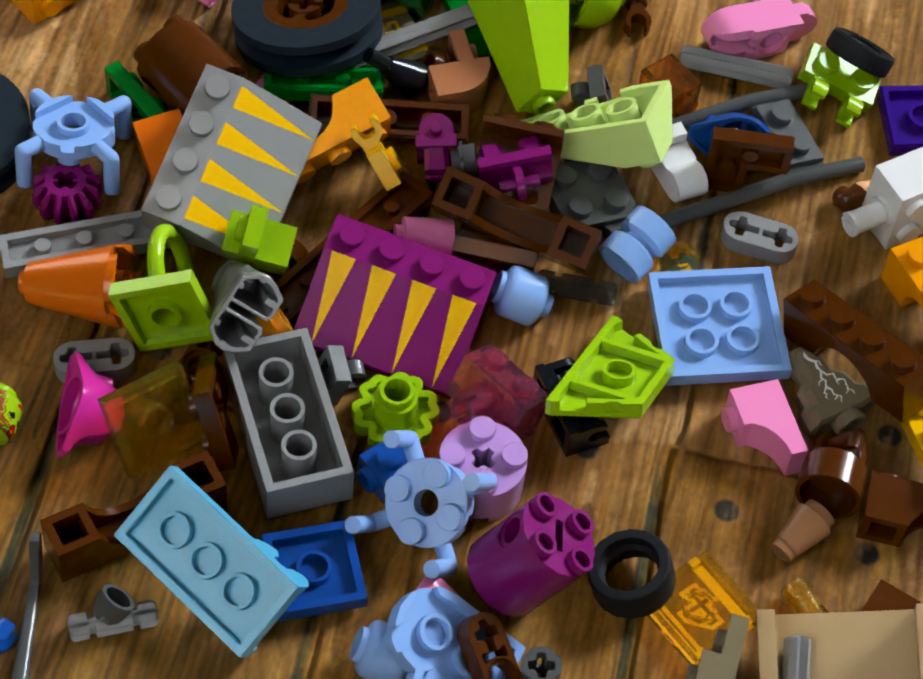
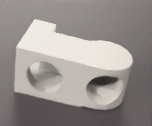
M681 122L672 124L673 142L662 162L651 167L665 192L674 203L707 194L709 187L706 172L701 163L696 161V156L686 141L688 133Z

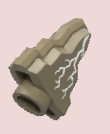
M801 346L788 352L792 367L790 377L799 388L795 399L802 411L799 421L808 436L816 438L820 433L828 430L840 434L852 429H860L867 420L864 413L876 404L871 399L866 383H856L845 371L831 370L821 357Z

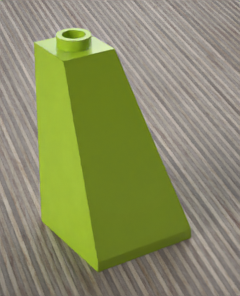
M467 0L516 112L539 115L553 110L556 107V102L568 93L569 0Z

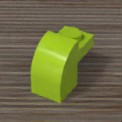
M252 204L249 214L232 209L221 249L222 253L232 260L247 263L253 268L283 276L288 267L298 227L267 219L269 209Z

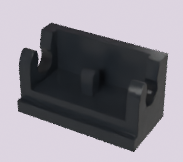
M573 358L561 359L546 365L543 363L536 365L531 387L565 457L607 444L610 439L606 430L608 426L605 420H599L598 417L550 416L545 414L546 399L575 363Z

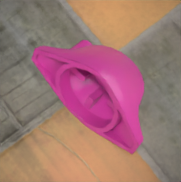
M76 351L69 357L56 430V457H64L71 449L78 446L102 443L116 430L123 418V403L117 390L113 387V379L96 374L84 357Z

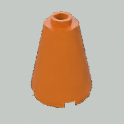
M118 243L31 261L19 273L18 290L21 295H24L26 302L29 304L117 329L126 328L108 297L110 283L141 278V271H133L131 259H138L137 252L132 245Z

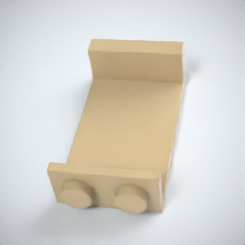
M916 603L914 609L776 615L775 609L756 610L760 679H782L784 639L791 635L805 636L810 638L812 642L810 679H923V603Z

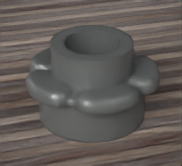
M459 141L458 149L450 150L452 168L471 176H478L475 143L463 144L462 141Z

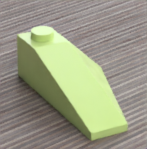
M669 80L632 85L620 89L621 97L599 103L598 98L594 97L584 100V105L567 114L562 109H555L520 121L532 124L536 121H545L557 126V129L565 130L561 159L620 168L636 166L650 168L662 162L673 142L672 86Z

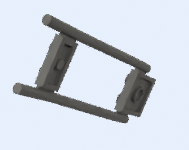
M808 83L746 94L672 118V124L681 122L685 130H688L690 125L703 122L709 115L717 116L731 112L740 113L751 109V116L763 122L772 133L795 137V148L788 173L659 216L672 228L794 186L864 172V159L856 157L827 164L823 163V154L791 101L802 99ZM564 159L565 162L559 163L549 205L551 212L568 216L602 232L605 231L606 239L615 230L623 231L621 223L637 205L617 168Z

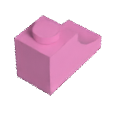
M776 379L730 389L725 407L721 409V419L726 432H732L737 447L750 446L764 452L776 462L784 476L800 473L808 449L779 380Z

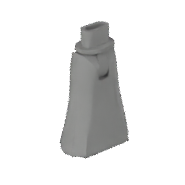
M230 260L221 266L212 281L211 287L215 307L209 323V331L213 336V343L221 350L233 353L249 352L262 335L263 327L256 317L258 316L266 322L272 319L282 304L283 297L277 284L269 275L255 270L247 263Z

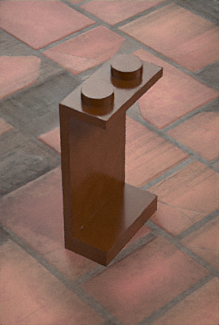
M496 113L494 116L484 114L477 158H480V148L483 145L497 143L502 146L503 153L518 151L517 142L522 138L530 136L539 137L543 146L550 145L554 181L526 188L527 200L521 201L548 212L562 152L565 130L557 129V126L545 121H536L534 124L518 121L516 117L506 113ZM515 191L504 193L517 200ZM462 223L459 234L455 236L452 256L491 269L497 273L501 270L507 271L514 265L535 272L538 259L537 252L521 249Z

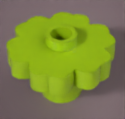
M396 372L389 377L380 374L374 375L369 381L360 385L359 399L355 400L351 406L354 432L360 436H368L367 443L369 448L383 442V436L389 430H412L417 433L421 446L425 445L432 438L433 426L439 422L440 409L437 404V395L433 391L423 390L421 378L409 376L404 372Z

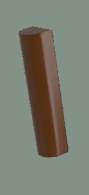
M310 94L309 116L322 123L318 136L326 129L332 116V95ZM381 99L391 116L390 132L387 133L388 135L383 141L415 143V135H419V125L423 118L429 114L440 113L447 116L453 123L454 133L457 136V146L459 141H462L463 144H468L470 104Z

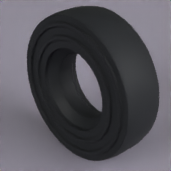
M835 27L826 42V46L837 56L877 77L885 78L895 61L888 52L878 45L845 28Z

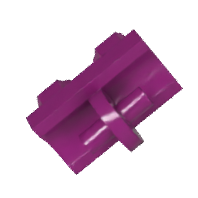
M433 113L423 118L419 125V135H415L418 164L425 165L426 183H441L447 167H450V150H457V136L454 133L453 123L447 116Z
M537 136L522 138L517 142L518 151L503 153L502 146L497 143L481 146L480 158H477L478 177L502 193L515 191L517 200L526 201V188L554 181L550 145L543 146Z

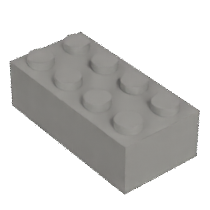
M307 327L261 337L249 352L233 353L223 351V373L229 387L231 401L267 519L353 499L354 470Z

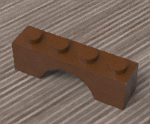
M449 166L431 203L436 213L521 249L537 252V256L585 276L602 240L601 230L568 216L550 213L525 204L495 189L487 182Z
M815 279L783 299L784 334L788 339L814 354H817L826 347L835 349L843 354L863 377L872 401L900 422H905L923 409L922 355Z
M208 450L171 465L179 467L225 512L228 511L227 484ZM150 489L137 498L115 507L98 509L89 507L82 502L40 520L44 547L62 582L131 553L114 536V533Z
M872 471L861 501L856 537L899 547L909 534L923 528V483L903 479L893 473H877Z

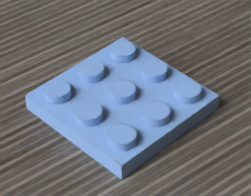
M770 266L648 272L646 283L658 349H662L675 359L674 373L665 386L790 378L792 367Z

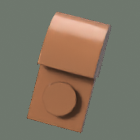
M464 29L449 31L447 52L450 55V59L454 62L428 66L426 92L430 102L470 104L469 114H471L484 103L487 97L491 66L490 57L478 58L475 44H469Z

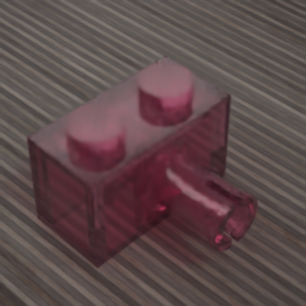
M493 344L466 354L446 391L452 398L449 409L453 419L466 413V415L459 417L458 423H468L476 416H488L494 422L511 429L521 440L533 434L545 412V402L549 396L535 379L527 376L508 359V356L503 351L497 349Z

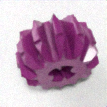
M57 160L54 167L43 164L41 174L34 176L32 182V202L36 210L40 211V216H42L44 221L54 219L56 225H59L65 221H79V218L87 220L92 218L93 210L100 209L102 202L100 193L102 191L101 180L98 175H94V170L90 164L80 166L79 163L74 166H66L60 164Z

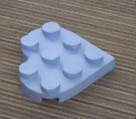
M443 587L432 589L419 588L402 596L392 608L387 622V631L383 636L384 648L394 656L396 662L407 672L405 679H472L457 641V629L465 618L480 612L457 594ZM484 629L475 632L477 641L487 637ZM506 633L518 664L526 647ZM494 652L482 656L484 661L496 657ZM493 666L489 672V679H506L503 671L496 666Z

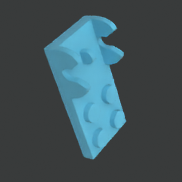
M170 465L114 533V536L239 658L250 657L255 652L257 644L295 598L302 594L309 586V582L304 575L293 569L285 568L277 561L279 554L275 548L264 541L252 538L177 466Z

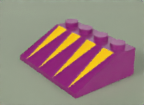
M337 214L294 330L307 327L314 350L323 353L327 345H343L347 360H361L365 369L387 377L392 376L396 372L417 376L423 381V390H430L436 395L451 399L497 272Z

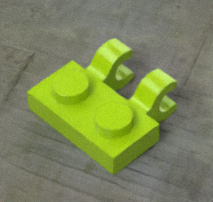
M814 42L807 50L798 79L808 83L801 104L815 111L820 98L824 100L826 95L829 94L842 101L835 117V122L849 128L854 116L858 118L861 112L866 113L872 107L881 77L874 76L855 67L832 51Z

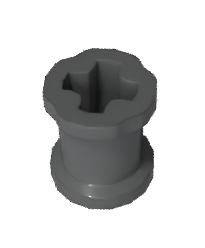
M533 647L522 657L521 674L523 679H559L562 671L561 658L548 647ZM538 658H542L541 664L537 663ZM537 673H541L542 678L537 677Z

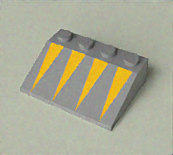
M206 63L141 209L144 226L154 230L160 224H170L179 230L187 243L228 258L222 253L221 249L232 209L249 214L252 204L269 209L267 219L281 223L320 132L322 123L251 81Z

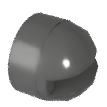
M113 584L104 585L93 602L95 618L99 620L103 616L106 619V625L109 626L122 622L134 608V601L131 596L122 588Z

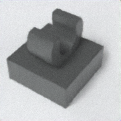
M602 64L587 67L588 82L581 81L570 85L572 100H576V108L584 105V100L594 97L598 98L599 103L612 100L611 86Z
M327 345L318 359L332 405H337L345 392L358 389L356 378H365L366 376L363 362L357 359L347 360L343 345Z

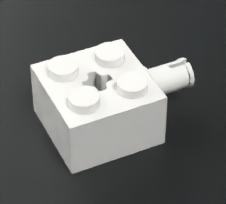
M923 147L876 165L862 207L844 212L841 217L843 228L850 237H856L860 233L871 230L886 250L895 245L917 239L919 235L923 234Z

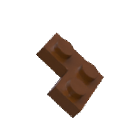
M714 126L704 165L708 178V189L730 192L742 188L747 169L787 174L794 153L795 137Z
M215 352L199 357L197 372L192 375L193 392L188 394V405L193 419H200L204 430L201 433L204 451L208 450L210 456L214 458L219 472L236 468L239 446L226 411L229 387Z

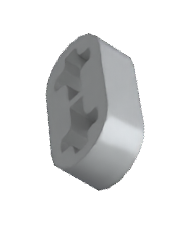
M742 211L732 212L726 216L720 234L722 244L727 249L774 264H783L792 260L799 239L797 232L787 224ZM737 228L745 230L743 236L735 234ZM775 241H783L782 247L775 246Z
M114 337L71 341L60 345L53 355L54 371L56 377L62 383L65 382L69 357L75 351L84 357L96 374L111 378L113 382L127 379L136 369L134 346L123 338ZM112 355H120L121 363L112 364Z

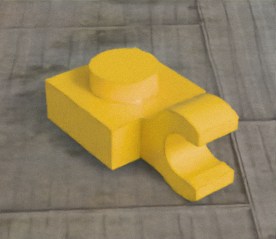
M372 113L369 115V120L374 127L373 131L369 134H362L357 126L353 124L350 126L353 140L363 148L368 161L386 191H389L401 184L398 170L403 168V165L393 147L390 146L385 149L381 143L382 125L380 119Z

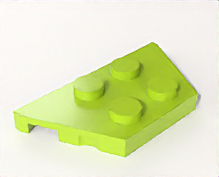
M612 315L547 397L545 414L550 416L642 418L673 375L675 359L662 349L654 347L651 341L641 333L634 335L633 338L622 329L623 320Z

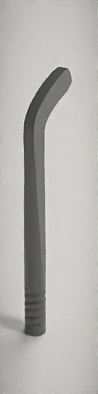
M31 532L29 539L30 585L11 679H29L42 585L43 557L41 532Z

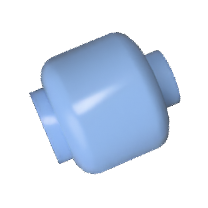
M514 265L507 271L501 270L497 274L490 290L489 301L494 302V311L497 315L521 325L530 326L537 321L539 316L542 318L548 316L554 302V295L549 293L550 286L547 277Z
M375 620L368 627L362 625L359 628L350 649L349 660L354 662L355 671L362 678L404 679L407 672L396 662L394 656L384 648L383 636L387 631V622L383 620Z

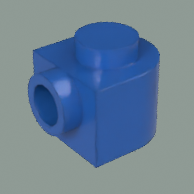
M381 442L359 455L358 471L356 472L357 478L362 487L368 493L374 492L383 504H385L386 495L384 487L386 481L399 468L408 463L404 449L388 448L384 442Z

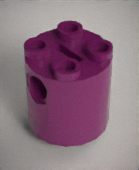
M547 492L538 493L479 537L470 546L467 564L469 576L476 591L489 606L501 614L513 617L529 614L593 568L595 549L591 532L594 530V523L584 510H575L562 499L554 497Z

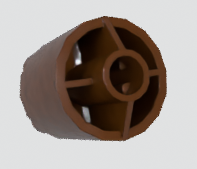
M180 15L170 17L165 22L163 28L156 32L149 41L141 43L136 48L133 56L138 62L137 71L139 78L159 94L161 100L171 110L179 108L182 117L206 63L249 80L248 72L221 46L204 33L199 25L192 20H185Z

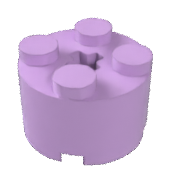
M476 416L470 422L463 423L450 431L441 444L438 459L457 467L465 475L469 473L490 472L497 477V486L493 490L474 496V509L468 521L474 522V518H489L488 522L499 520L511 513L518 505L523 491L528 458L527 448L521 439L511 429L494 422L488 416Z

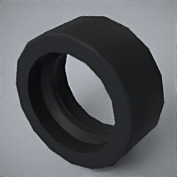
M627 529L614 532L601 540L594 548V565L587 572L595 599L602 609L616 617L629 619L649 616L662 608L673 595L676 584L673 562L669 549L656 535L645 530ZM633 557L648 558L657 564L658 571L649 583L638 589L629 591L615 590L606 583L607 573L614 565L624 559Z

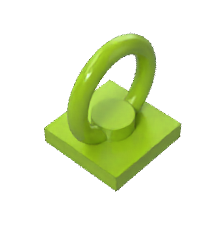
M167 223L160 224L154 228L148 241V277L110 283L108 297L140 352L213 341V336L209 331L213 309L195 276L194 265L187 243L176 227ZM166 242L172 251L178 272H165L164 251Z

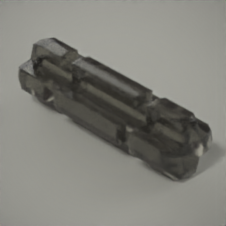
M540 270L538 273L547 277L550 294L556 292L559 293L558 297L590 303L591 299H597V304L608 306L613 305L615 302L617 283L613 281L601 280L600 283H595V278L562 273V277L555 276V271Z

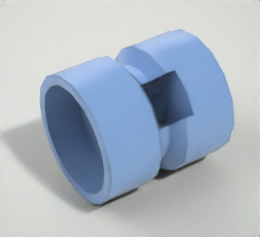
M639 205L621 223L623 231L615 230L598 248L606 264L620 277L634 284H637L654 266L652 258H662L676 242V236L669 225L655 212Z

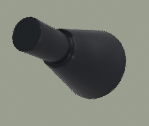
M373 48L365 50L362 58L363 61L380 70V73L404 97H414L425 88L428 75L425 63L386 56Z

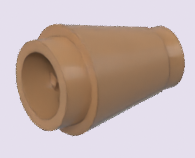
M809 499L805 504L799 503L770 547L780 560L789 564L831 534L830 528L835 523L834 518L822 504L813 499Z

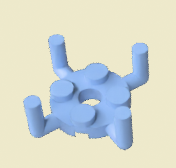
M40 88L31 90L29 102L33 137L18 144L14 149L17 186L20 188L32 186V156L43 151L50 156L56 157L60 164L66 166H74L79 164L82 159L96 156L103 162L104 192L107 195H117L120 193V159L118 153L112 149L115 144L114 117L116 116V136L122 140L130 139L132 137L131 99L126 95H121L104 103L96 98L86 96V102L73 101V95L51 98Z
M389 430L383 436L385 446L388 448H403L408 463L399 468L386 481L384 487L386 495L385 509L370 515L350 516L345 521V529L350 534L376 532L391 526L404 544L421 548L434 547L437 560H429L424 564L423 572L426 577L433 579L452 576L458 571V563L452 542L457 540L465 531L464 527L469 516H472L474 496L493 490L497 486V477L490 472L469 473L465 475L460 469L444 460L425 458L416 432L412 430ZM427 490L434 492L438 498V508L431 516L426 514L421 507L422 495Z

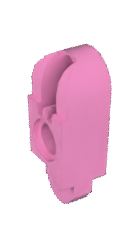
M760 0L728 6L715 11L704 21L701 26V33L713 51L757 60L784 53L788 42L801 39L802 36H805L814 29L817 24V18L810 6L803 2L793 4L791 0Z

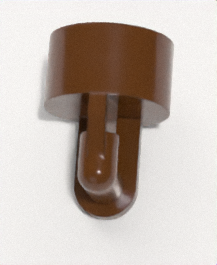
M852 429L840 434L828 430L817 436L814 449L804 459L795 488V494L800 503L805 504L809 499H813L822 504L834 519L847 518L858 511L868 479V470L865 466L867 436L863 430Z

